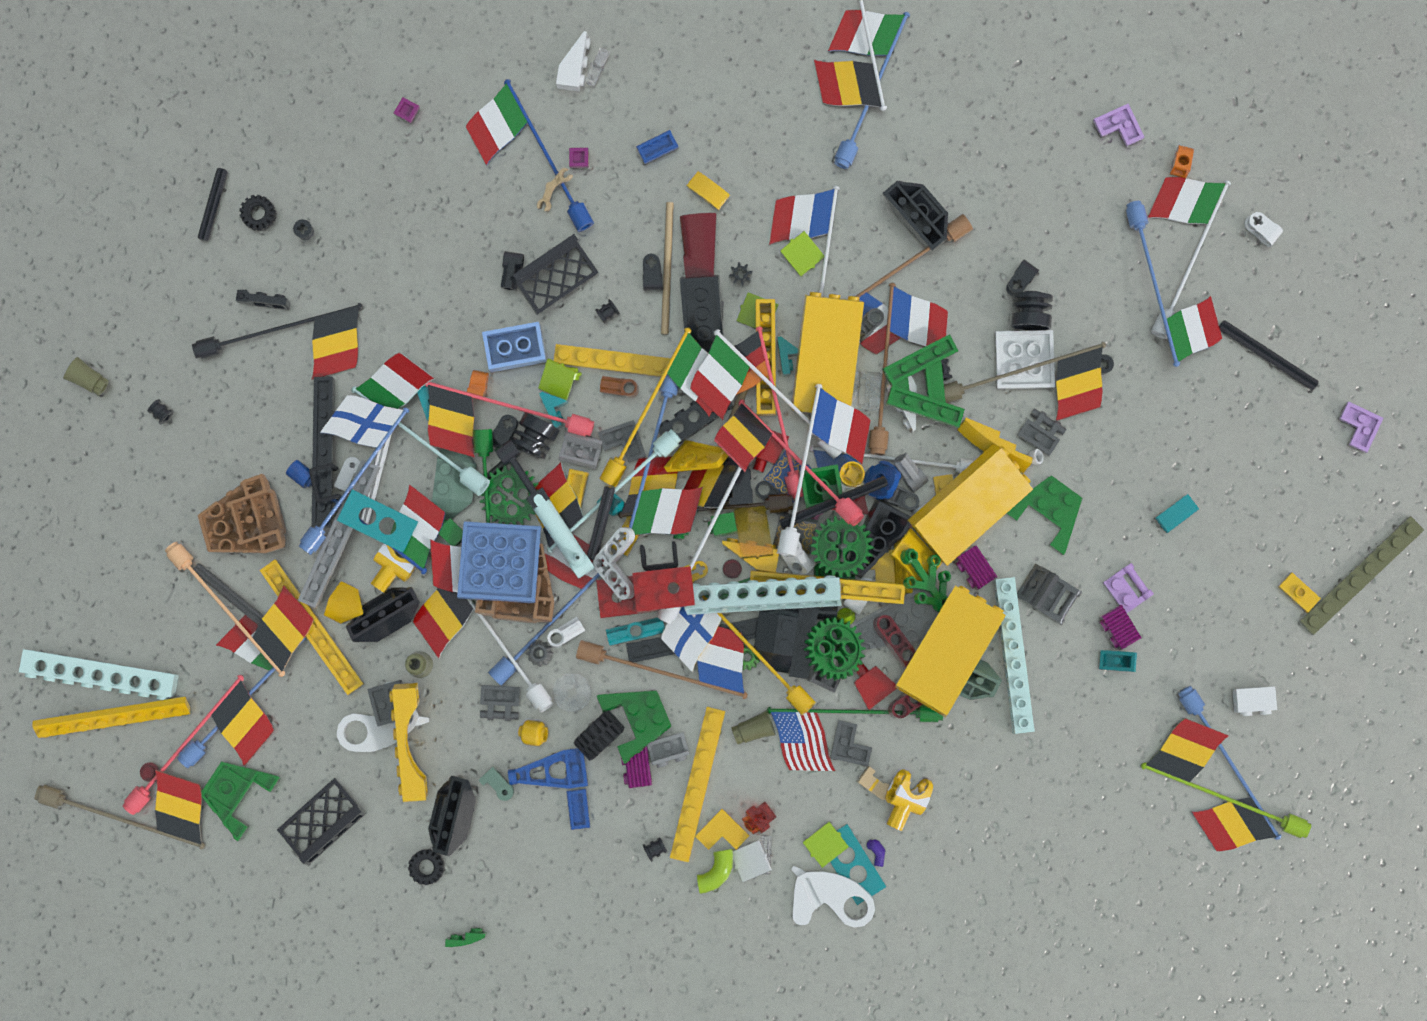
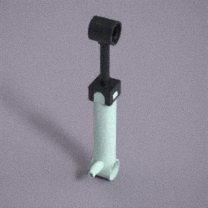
M511 439L494 449L504 466L510 463L530 493L526 500L554 540L577 578L579 579L595 569L544 489L541 488L537 491L516 459L521 454Z

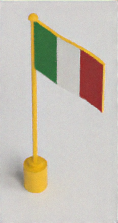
M689 328L684 329L685 332L620 456H615L614 459L610 458L599 478L605 483L614 487L618 485L627 468L624 465L623 457L667 374L683 392L705 410L708 416L713 411L690 389L694 375L708 353L690 335L691 330Z

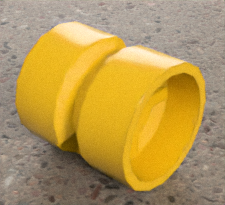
M854 461L847 462L841 467L840 479L845 486L850 488L857 487L863 482L865 472L859 463Z

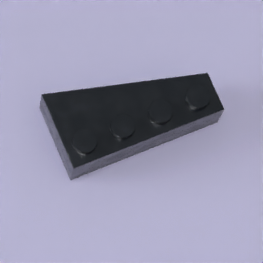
M728 456L722 465L737 464ZM749 465L746 472L741 469L725 505L753 503Z

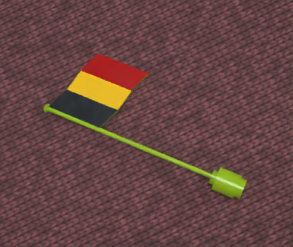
M1185 718L1172 730L1161 749L1149 762L1141 764L1143 770L1146 768L1281 822L1280 826L1283 827V832L1298 838H1307L1310 832L1311 823H1308L1306 819L1291 813L1280 818L1190 782L1205 767L1216 748L1229 736L1227 734Z

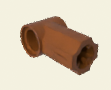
M602 376L600 393L633 398L639 392L638 384L632 379ZM628 384L634 385V391L631 393L625 392V387Z

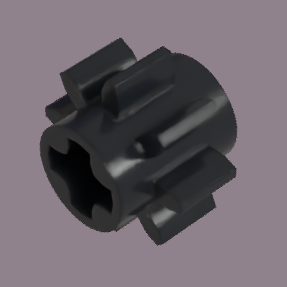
M738 262L736 268L731 266L734 274H730L729 278H734L733 285L738 282L743 287L745 281L751 282L748 275H752V271H747L748 264L741 266L740 262ZM738 271H742L744 274L743 278L739 277Z

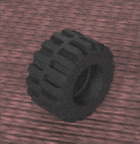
M608 710L588 726L574 740L573 744L588 760H593L624 731L625 727Z

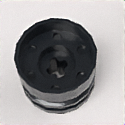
M1024 291L1013 294L1012 300L1017 302H1014L1012 307L1020 310V312L1012 313V328L1027 331L1051 329L1052 316L1043 313L1052 309L1053 305L1049 304L1053 301L1051 294L1039 291Z
M524 412L519 421V424L525 428L524 432L514 431L515 434L521 437L520 440L515 437L510 439L517 449L532 457L545 459L547 455L540 451L541 448L547 451L550 450V447L544 443L545 439L554 442L560 430L542 419Z

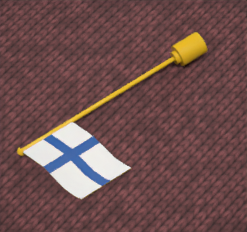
M703 595L700 600L705 601L707 598ZM681 607L676 619L671 624L667 623L661 639L692 672L699 656L712 640L721 620H723L788 689L786 699L801 715H804L815 705L814 699L800 685L797 687L793 685L791 687L722 613L687 615L684 607Z

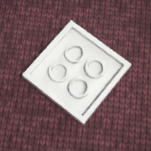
M1053 330L996 331V376L1053 359ZM1054 362L998 379L997 389L1055 388Z

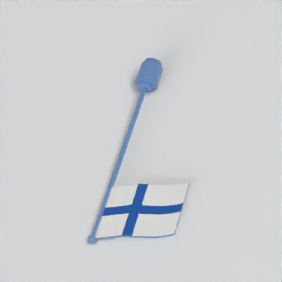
M347 395L320 433L336 435L353 443L376 449L320 527L315 526L313 528L310 526L301 538L299 547L305 552L312 555L313 552L318 550L326 538L324 536L325 531L322 529L406 413H409L408 408L404 407L401 410L385 407L362 397Z

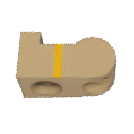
M868 766L857 782L878 798L886 800V793L890 785L875 778L873 774L876 771Z

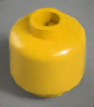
M526 720L523 726L519 727L518 736L521 737V741L525 745L540 746L543 742L547 741L548 728L541 721Z

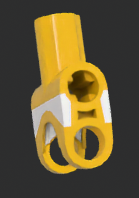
M383 544L373 559L382 567L371 584L385 593L395 577L406 582L416 567L405 558H400L397 552L390 546Z
M905 769L900 770L896 774L886 793V801L894 805L886 824L900 831L903 830L910 812L921 815L925 811L933 790V783L928 779H922L913 790H910L911 774Z

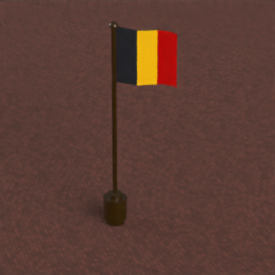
M672 456L656 457L651 460L643 491L662 488L676 489L678 472H667L664 468ZM647 458L639 459L635 465L634 470L637 467H639ZM645 466L632 477L627 501L623 511L618 513L620 519L632 516ZM787 493L769 494V498H765L764 503L724 505L722 509L766 506V510H770V514L786 513L789 510H793L792 495H787ZM697 507V511H708L718 509Z

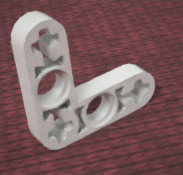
M629 527L619 528L593 560L595 570L617 597L622 600L631 599L635 595L634 585L616 564L635 539V533ZM613 544L617 547V552L615 555H613L611 552V547ZM613 572L617 574V580L615 582H613L611 579V574Z

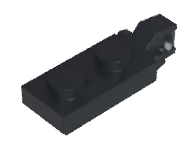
M247 289L237 290L235 300L237 303L290 310L291 304L284 295L275 294L274 296H267L263 292L250 294Z

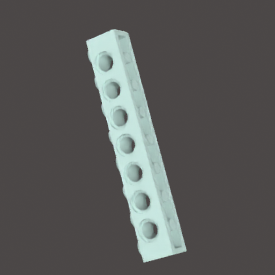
M825 576L820 579L806 577L804 580L787 578L785 581L768 579L766 582L750 580L747 583L731 581L728 584L714 582L703 586L693 584L695 605L686 606L684 609L687 615L842 606L841 583L839 577ZM819 588L826 589L822 594L816 593ZM800 589L806 590V593L803 595L796 594ZM781 590L787 591L784 596L777 595ZM760 592H767L765 597H758ZM741 593H748L746 598H739ZM722 594L729 595L724 600L719 599ZM703 595H709L707 600H700Z
M1015 577L995 579L993 584L996 606L1004 611L1003 614L1006 615L999 626L1012 733L1035 732Z
M23 649L19 672L25 673L24 677L36 679L37 675L44 676L43 680L55 682L57 678L63 679L62 683L74 685V681L81 682L82 687L93 688V685H98L100 690L112 691V688L119 689V693L131 694V691L138 692V696L148 698L152 694L157 695L159 700H166L169 697L175 698L179 677L177 674ZM41 661H44L46 664V667L43 671L39 669V663ZM60 664H63L65 668L62 674H59L57 670ZM79 667L83 669V675L80 678L76 674ZM98 670L102 672V678L99 681L95 678V673ZM117 673L121 675V681L118 684L114 681V676ZM136 676L140 679L138 687L133 685V679ZM155 679L159 682L157 690H154L151 686Z

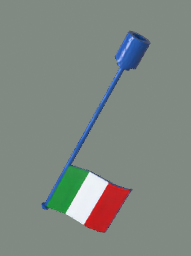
M506 79L504 87L494 99L480 109L467 123L466 128L487 166L495 154L511 142L528 123L555 175H557L558 171L512 88L511 80ZM562 183L561 186L571 203L567 213L577 232L590 228L594 221L584 203L574 202L566 185Z
M295 460L288 467L286 475L304 489L312 487L309 474L310 469L299 460ZM409 484L406 499L399 512L418 521V524L403 553L394 548L392 549L419 569L421 574H426L427 569L425 566L431 549L430 539L436 540L443 525L445 512ZM332 499V502L335 504L338 502L336 499ZM359 518V520H360L363 524L368 525V524L365 523L362 519ZM395 521L391 530V534L396 530Z

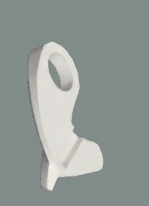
M415 709L409 721L408 733L415 726L428 723L429 718L420 717ZM353 713L344 717L338 724L337 738L340 745L349 751H378L397 742L393 738V728H396V725L393 722L377 727L375 716ZM352 721H361L367 727V737L360 744H352L346 738V727Z
M792 867L791 870L797 876L793 904V920L796 924L807 925L814 910L823 903L829 905L845 925L854 928L861 927L872 920L875 912L874 899L869 892L854 880L835 873L824 871L805 872L798 867ZM853 896L863 898L868 906L866 914L858 919L849 917L844 911V903L847 899Z

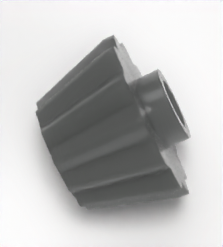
M541 640L534 642L526 653L529 656L528 660L532 661L533 665H538L539 667L547 665L548 661L552 660V647L548 646L547 642H542ZM538 650L543 651L542 657L537 656L536 653Z

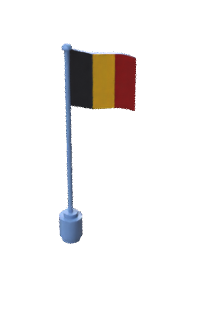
M1190 685L1178 692L1179 700L1187 713H1193L1194 716L1198 714L1204 725L1211 728L1201 713L1204 710L1203 706L1205 703L1196 689H1193ZM1220 744L1218 747L1250 796L1237 799V801L1264 811L1224 747ZM1229 801L1207 810L1191 811L1216 851L1232 850L1262 839L1273 837L1276 840L1281 839V834H1278L1267 816Z

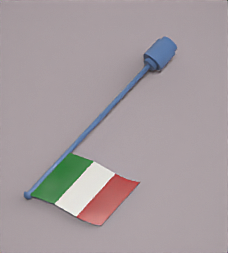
M861 10L845 11L828 52L846 51L871 56ZM865 11L874 56H886L879 72V79H881L906 19L910 17L908 12L899 15ZM865 105L851 139L841 141L834 157V164L836 166L848 169L852 165L859 149L854 139L869 106Z
M1133 201L1126 205L1127 209L1125 210L1129 226L1135 229V231L1139 230L1173 356V366L1178 367L1180 361L1218 343L1222 339L1211 296L1203 302L1182 309L1166 319L1143 229L1149 223L1146 210L1141 201Z
M668 374L658 390L664 399L648 457L654 451L653 448L655 446L653 442L657 440L667 399L676 396L679 388ZM649 462L645 466L629 528L634 531L635 535L649 533L676 535L691 532L703 487L689 490L662 488L643 491L650 466Z
M244 615L239 622L253 637L258 625L248 616ZM236 624L216 644V646L231 650L251 664L269 670L249 691L250 696L275 671V668ZM217 725L202 741L198 739L196 741L191 740L182 749L177 757L182 765L189 768L202 758L206 753L204 743L218 730Z

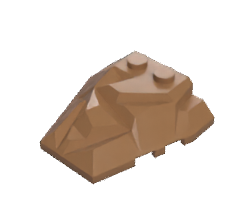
M264 474L243 480L233 491L230 490L226 493L225 497L214 502L197 515L208 552L269 553L285 548L284 534L286 533V527L276 493L270 488Z
M540 543L535 603L476 600L475 613L492 616L494 619L517 622H552L555 603L543 544Z

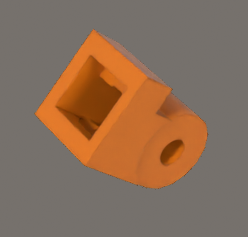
M1178 145L1170 170L1171 175L1183 178L1188 176L1194 154L1193 148Z
M473 370L467 392L485 397L489 373Z

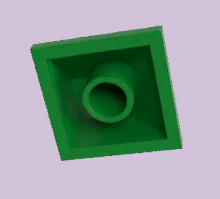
M838 464L811 469L836 496L843 493ZM806 470L804 471L802 489L806 509L833 498Z

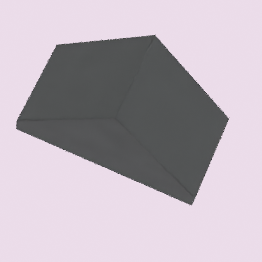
M814 665L807 681L835 693L841 678L834 681L833 677L827 680L826 674L820 677V670L814 672L816 667Z

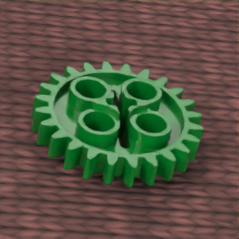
M504 466L503 472L496 468V475L490 472L491 479H489L488 498L489 514L493 516L491 522H495L498 519V524H503L504 522L505 524H511L512 522L513 525H517L519 521L524 525L525 518L531 521L529 514L536 515L526 499L522 500L519 497L520 490L526 489L513 467L511 466L509 471L507 466ZM534 476L529 477L531 482L535 478ZM506 478H511L513 481V485L509 489L503 485ZM532 482L534 487H537L539 485V483ZM496 487H501L507 493L513 492V497L521 501L525 506L521 507L514 500L507 501L508 496L497 490ZM497 493L502 497L499 504H495L492 500L493 496ZM485 496L479 503H485ZM512 504L517 507L515 515H510L508 512V508Z
M834 516V522L827 519L828 525L821 523L822 530H815L819 534L818 537H812V539L816 540V543L811 544V546L816 548V550L811 554L818 556L814 562H821L819 568L826 567L824 572L826 574L832 570V576H836L838 572L840 578H843L844 573H846L847 577H851V571L857 575V568L864 570L862 564L870 563L866 558L873 557L869 553V550L874 549L873 546L869 545L873 539L867 538L871 532H864L866 525L863 524L859 527L860 522L852 526L847 524L842 517L839 520L837 516ZM842 529L845 530L843 544L847 545L846 548H843V564L840 563L842 550L838 548V545H842ZM835 531L838 535L837 540L831 542L829 534ZM851 532L857 534V539L854 542L848 541V535ZM831 551L837 553V558L834 561H829L828 554ZM851 551L856 553V559L853 562H849L847 559V555Z
M833 617L831 620L826 618L823 622H818L817 626L811 627L813 632L807 633V636L811 639L805 640L809 647L804 648V650L809 652V655L805 658H811L812 660L808 665L816 666L814 672L820 670V677L826 674L827 680L833 677L834 681H837L840 678L844 680L847 676H853V672L859 671L857 666L863 665L860 659L865 657L861 651L865 650L866 647L861 646L864 640H859L858 638L861 632H854L856 626L850 628V621L844 624L843 618L837 621L836 617ZM832 631L836 633L837 639L832 637ZM820 645L825 648V653L821 652ZM845 645L849 646L850 653L846 651ZM834 658L838 661V667L833 663Z

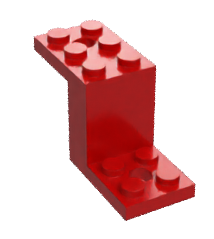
M691 566L632 573L633 576L627 577L634 585L635 595L631 599H625L618 603L613 601L612 595L614 592L604 579L596 580L600 618L658 612L660 609L695 605ZM611 578L613 582L617 580V578ZM673 582L679 585V591L675 594L668 591V585Z

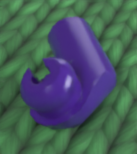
M876 839L868 840L866 846L875 854L874 866L883 867L885 848Z

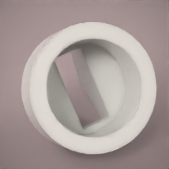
M1040 449L1032 450L1027 454V456L1033 458L1032 465H1038L1043 462V453Z

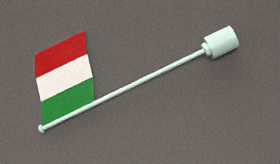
M399 352L388 359L370 379L359 387H352L351 391L362 398L382 406L400 409L424 385L435 378ZM401 422L398 424V426L460 472V482L476 495L480 496L488 488L490 480L473 467L461 469Z

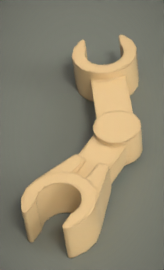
M562 168L555 179L546 184L543 198L537 203L538 209L542 208L544 202L546 203L544 211L551 209L550 198L555 187L570 181L573 177L571 174L566 178L564 177V173L569 169Z

